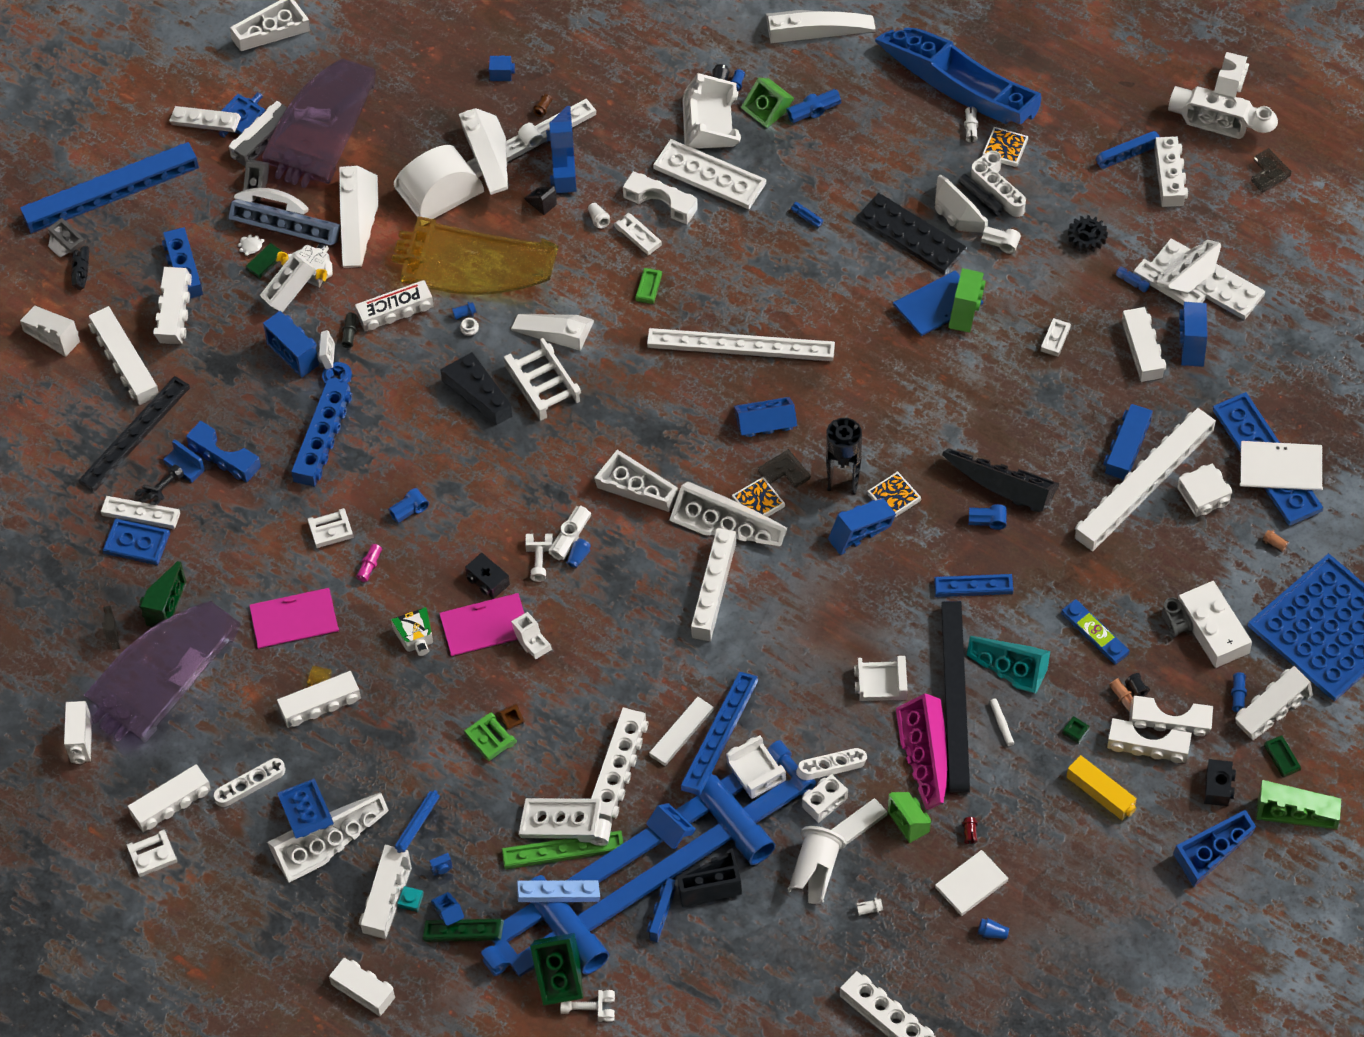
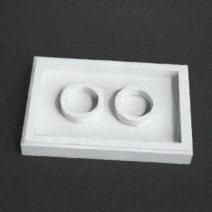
M981 850L935 884V888L963 916L1008 882V877Z

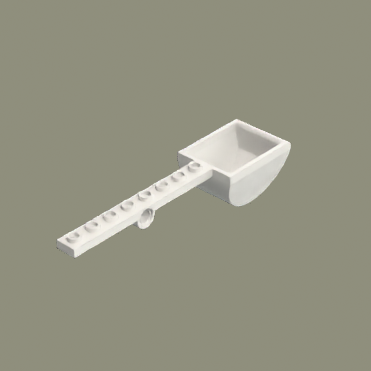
M587 98L571 106L572 127L596 115L595 108ZM558 114L536 126L532 123L523 125L519 129L517 136L507 140V162L546 142V130H550L549 123ZM452 145L439 146L421 154L406 165L394 180L395 189L422 224L484 192L483 184L479 179L482 173L476 159L465 162Z

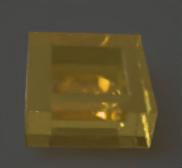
M312 666L307 685L313 686L330 679L332 670Z

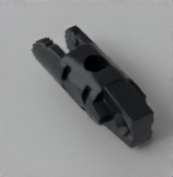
M88 246L81 247V251H73L71 277L72 286L77 290L85 288L90 254Z

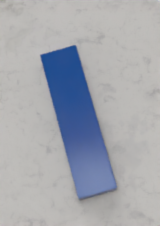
M1012 574L934 577L935 597L1013 594Z

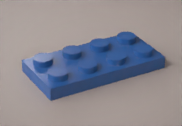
M315 778L277 793L296 839L308 836L317 830L326 829L334 824Z

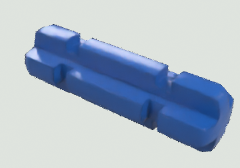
M794 202L791 210L817 228L822 225L823 219L803 207V205L798 202Z
M1122 266L1116 272V276L1121 279L1124 278V281L1136 288L1139 287V290L1142 292H1146L1150 287L1149 282L1142 281V278L1130 271L1127 272V269Z

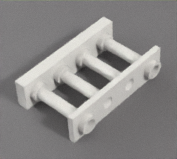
M544 338L540 339V350L519 360H514L511 353L504 356L507 371L540 421L547 418L546 410H548L549 406L570 396L574 398L576 403H579V394H581L578 384L573 383L555 356L552 345L550 343L547 344ZM544 355L549 363L529 373H523L521 370L522 366ZM552 369L558 374L557 377L535 387L530 384L531 379ZM562 382L567 390L547 400H541L539 397V393Z

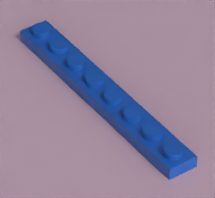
M743 672L738 673L681 784V791L701 795L758 682V676Z

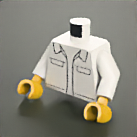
M319 243L317 248L305 245L302 249L294 252L306 259L316 269L307 282L317 287H320L323 281L326 282V279L333 275L332 262L329 259V254L326 253L329 248L324 243ZM278 252L276 261H281V265H284L293 253Z

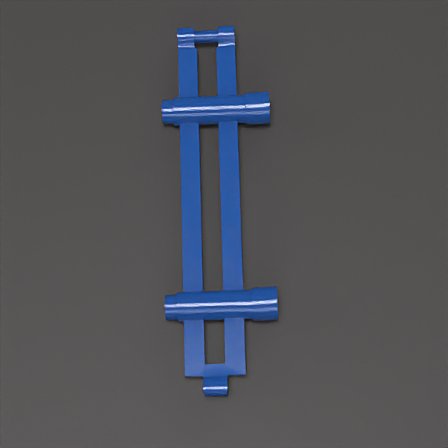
M781 740L771 744L767 750L777 765L783 766L790 775L791 780L782 782L744 808L734 798V795L744 789L735 774L731 773L720 781L716 775L711 773L701 795H696V797L677 808L676 811L690 824L710 812L719 822L718 825L578 916L569 906V902H531L504 920L501 940L492 941L494 946H489L481 952L484 956V964L494 976L500 975L509 965L519 978L534 969L530 947L517 955L508 942L544 919L553 931L544 938L575 933L582 973L590 974L595 972L606 963L610 954L596 935L590 931L667 882L668 878L672 879L731 839L735 842L736 848L751 865L763 862L772 854L776 844L764 829L756 823L797 796L804 795L806 791L812 790L816 785V781L814 779L803 780L797 776L796 770L798 765L792 760L791 751ZM648 827L566 881L598 880V883L662 843L663 840ZM539 875L534 877L530 881L547 880L543 875Z

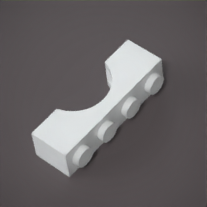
M1226 52L1214 93L1235 98L1237 92H1241L1249 64L1246 63L1247 57Z
M633 171L623 186L624 198L637 204L650 199L662 200L671 208V218L684 224L689 223L698 209L697 198L693 195L681 192L675 187H669L658 180L648 178L644 174Z
M1134 696L1131 700L1129 721L1136 728H1146L1147 726L1154 727L1158 731L1173 729L1193 732L1196 736H1205L1212 728L1213 706L1193 704L1187 713L1181 716H1170L1163 713L1157 707L1154 698Z
M1112 718L1107 748L1115 752L1124 751L1137 756L1145 755L1151 756L1154 759L1171 760L1174 763H1186L1192 733L1172 729L1164 738L1150 740L1140 736L1134 729L1132 722Z

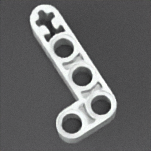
M989 151L972 164L971 179L985 191L992 193L994 198L1004 205V210L1010 215L1020 217L1025 212L1026 198L998 173L1001 169V154L997 151Z

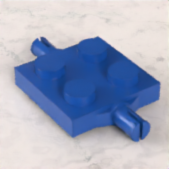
M257 92L252 99L237 94L221 110L240 115L241 118L235 133L241 135L246 128L254 123L257 117H260L266 111L257 104L263 98L261 93ZM219 131V135L223 138L229 133V131Z

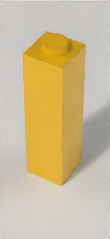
M1080 755L1068 767L1067 778L1123 821L1126 816L1130 817L1135 812L1137 798Z

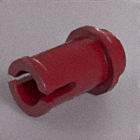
M966 817L962 822L965 835L964 843L969 844V841L970 844L977 843L976 826L978 822L974 817Z

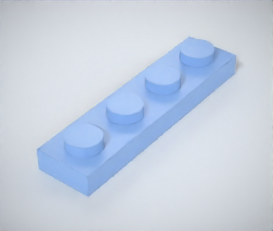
M598 880L517 881L516 885L518 902H599L600 900Z

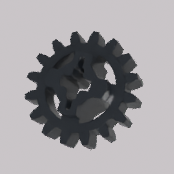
M1088 215L1087 219H1084L1083 216H1080V220L1074 219V223L1069 225L1068 241L1072 242V247L1078 246V251L1083 248L1086 253L1088 249L1095 252L1096 247L1101 249L1102 244H1106L1108 236L1107 226H1103L1102 220L1098 222L1097 217L1091 219L1090 215Z

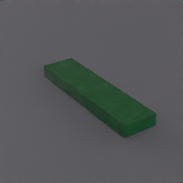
M465 919L446 925L443 920H426L422 939L425 942L500 941L504 921L502 919Z

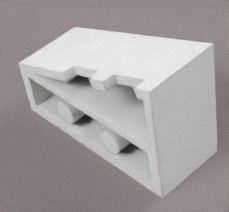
M34 306L20 320L24 332L65 357L80 342L73 320L40 307Z

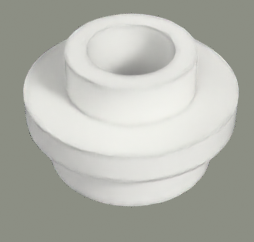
M473 318L464 319L460 325L461 332L467 336L476 334L479 329L477 321Z

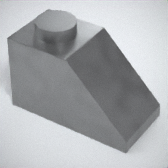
M256 160L246 163L243 191L266 187L270 163ZM257 196L256 201H261L262 197Z

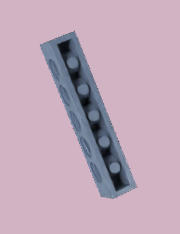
M239 199L231 202L229 219L328 245L338 242L341 227L337 223Z

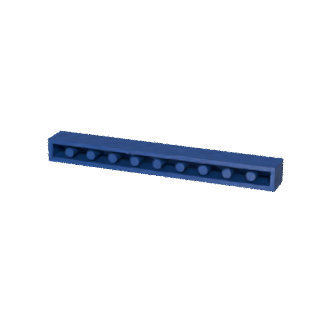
M189 142L180 144L33 203H28L20 207L23 219L30 233H35L50 227L61 218L68 220L198 169L197 157Z

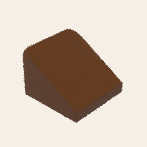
M517 704L497 712L506 730L525 722Z

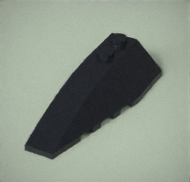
M948 448L942 453L949 462L972 480L1012 500V503L1023 506L1024 504L1029 506L1030 510L1035 512H1041L1048 508L1059 487V483L1021 469L1011 471L1004 464L991 465L990 460L977 458L974 460L973 455Z

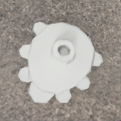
M248 235V238L242 237L240 239L241 243L238 244V247H241L239 251L244 252L245 256L253 254L260 250L264 239H258V235H255V237Z

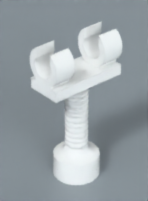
M526 534V552L535 551V568L531 569V580L541 582L546 579V570L542 568L543 551H549L552 546L553 534H545V542H534L533 534Z
M598 990L597 1002H561V1014H569L571 1010L596 1009L598 1010V1022L614 1021V1010H602V1002H615V991Z

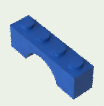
M201 420L186 435L188 447L193 452H199L207 461L215 462L220 469L229 471L238 480L242 479L247 483L261 468L259 457L245 448L235 452H226L216 446L217 436L215 429Z

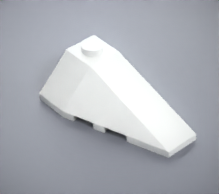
M518 314L511 331L538 339L544 338L545 341L581 351L594 320L579 315Z

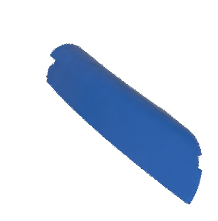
M904 28V31L899 30L896 32L890 30L875 39V42L922 80L957 102L971 109L975 107L977 112L1005 124L1013 121L1021 125L1027 118L1032 120L1040 108L1041 93L992 72L954 46L952 41L917 28Z

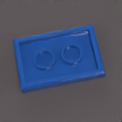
M115 518L104 545L103 553L158 565L170 536V530Z

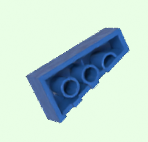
M1244 810L1176 845L1173 855L1192 886L1195 887L1253 834L1256 826L1247 811Z

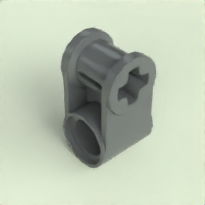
M1174 597L1166 599L1163 605L1162 617L1171 635L1176 637L1181 632L1192 631V622L1181 602ZM1168 608H1173L1175 611H1170Z

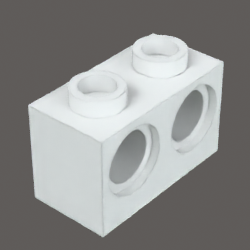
M831 774L827 778H822L813 790H808L804 793L802 808L819 823L848 799V789ZM832 789L835 790V792L829 793L827 792V790ZM813 802H820L821 804H819V805H814V804H812V803H813Z

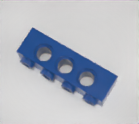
M185 227L163 232L165 240H162L164 251L168 250L169 253L166 254L168 265L176 268H186L189 274H191V285H188L190 298L203 295Z

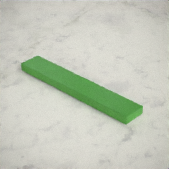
M622 831L610 832L609 843L605 846L594 845L590 842H580L578 838H568L502 848L505 869L605 855L622 845L623 837Z

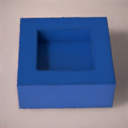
M448 853L429 860L434 876L445 874L453 868Z

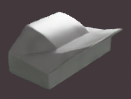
M63 218L48 227L50 235L48 247L60 258L85 244V239Z

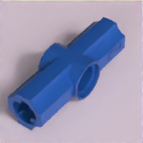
M837 89L818 96L810 94L804 98L803 102L786 108L789 120L793 123L809 116L817 118L826 109L841 104V98Z

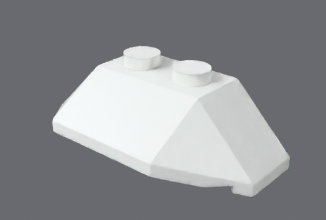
M940 174L937 179L935 198L937 213L943 215L948 223L958 231L983 233L985 227L988 226V220L981 215L975 205L957 187Z
M1206 240L1202 245H1198L1185 252L1159 274L1156 281L1157 285L1184 292L1194 290L1198 284L1206 280L1215 271L1221 244Z

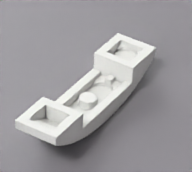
M252 188L234 195V199L253 202L257 196L287 203V211L300 214L307 213L309 209L294 196L270 188Z

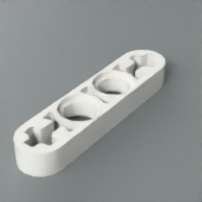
M854 748L806 759L799 763L796 773L803 780H812L858 769L864 766L867 754L862 749ZM836 760H842L845 764L840 765ZM819 764H825L828 768L823 769Z
M273 758L219 787L214 792L216 804L220 807H227L281 778L285 773L284 762L279 758ZM273 766L279 767V770L276 771L273 769ZM257 774L264 776L263 780L259 782L254 781L253 777ZM243 783L246 785L245 790H236L238 784ZM224 794L227 798L223 800L220 795Z

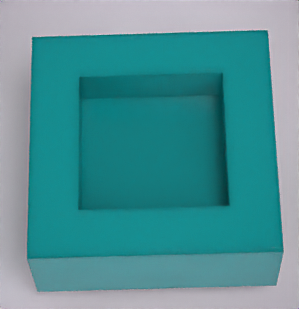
M404 886L398 901V907L418 912L424 892Z

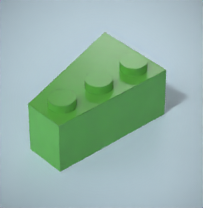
M962 268L948 328L970 333L975 310L979 311L986 283L983 280V272Z

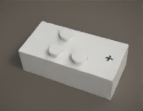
M1214 581L1179 595L1178 600L1192 622V632L1215 668L1250 653L1252 641Z

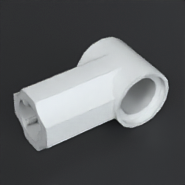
M986 226L981 242L998 246L1003 252L1012 254L1017 248L1021 235L1013 229L1002 231Z

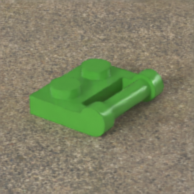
M492 712L464 730L468 739L488 761L507 748L513 747L517 742L514 736H510L496 720L497 717ZM487 725H491L503 739L502 742L498 741L486 727Z

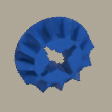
M334 362L333 368H324L322 378L325 384L327 380L346 384L351 382L352 371L345 363ZM334 372L335 374L340 375L341 379L334 377Z

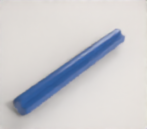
M436 790L433 792L429 791L395 844V849H397L398 853L407 850L440 798Z

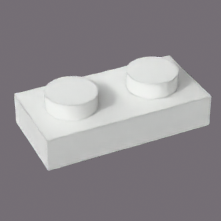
M1053 318L1041 346V352L1058 357L1071 324Z
M326 330L321 332V339L319 340L320 350L317 355L319 362L323 363L325 369L333 368L335 343L329 331Z

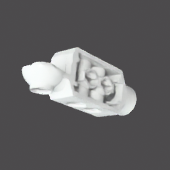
M1175 86L1168 107V111L1182 114L1187 125L1237 139L1244 137L1247 127L1257 132L1267 133L1274 130L1278 124L1276 114L1267 106L1255 108L1250 101L1243 98H1234L1214 93L1212 90L1198 86L1192 91Z

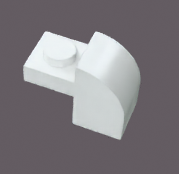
M528 612L511 621L521 646L527 653L530 652L535 659L552 650L550 643L540 633L538 623Z

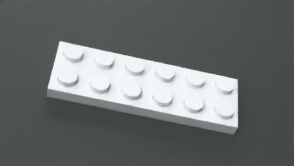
M670 139L653 164L654 169L747 209L751 208L766 185L765 178Z
M1170 239L1151 263L1165 270L1191 249ZM1216 264L1215 271L1195 287L1196 290L1206 295V299L1243 320L1248 317L1265 295L1263 289Z

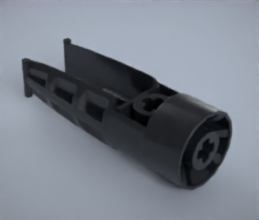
M838 418L833 420L826 430L827 491H831L834 460H836L838 465H841V468H845V465L849 466V462L853 463L852 492L854 495L857 492L862 460V429L859 423L853 419Z

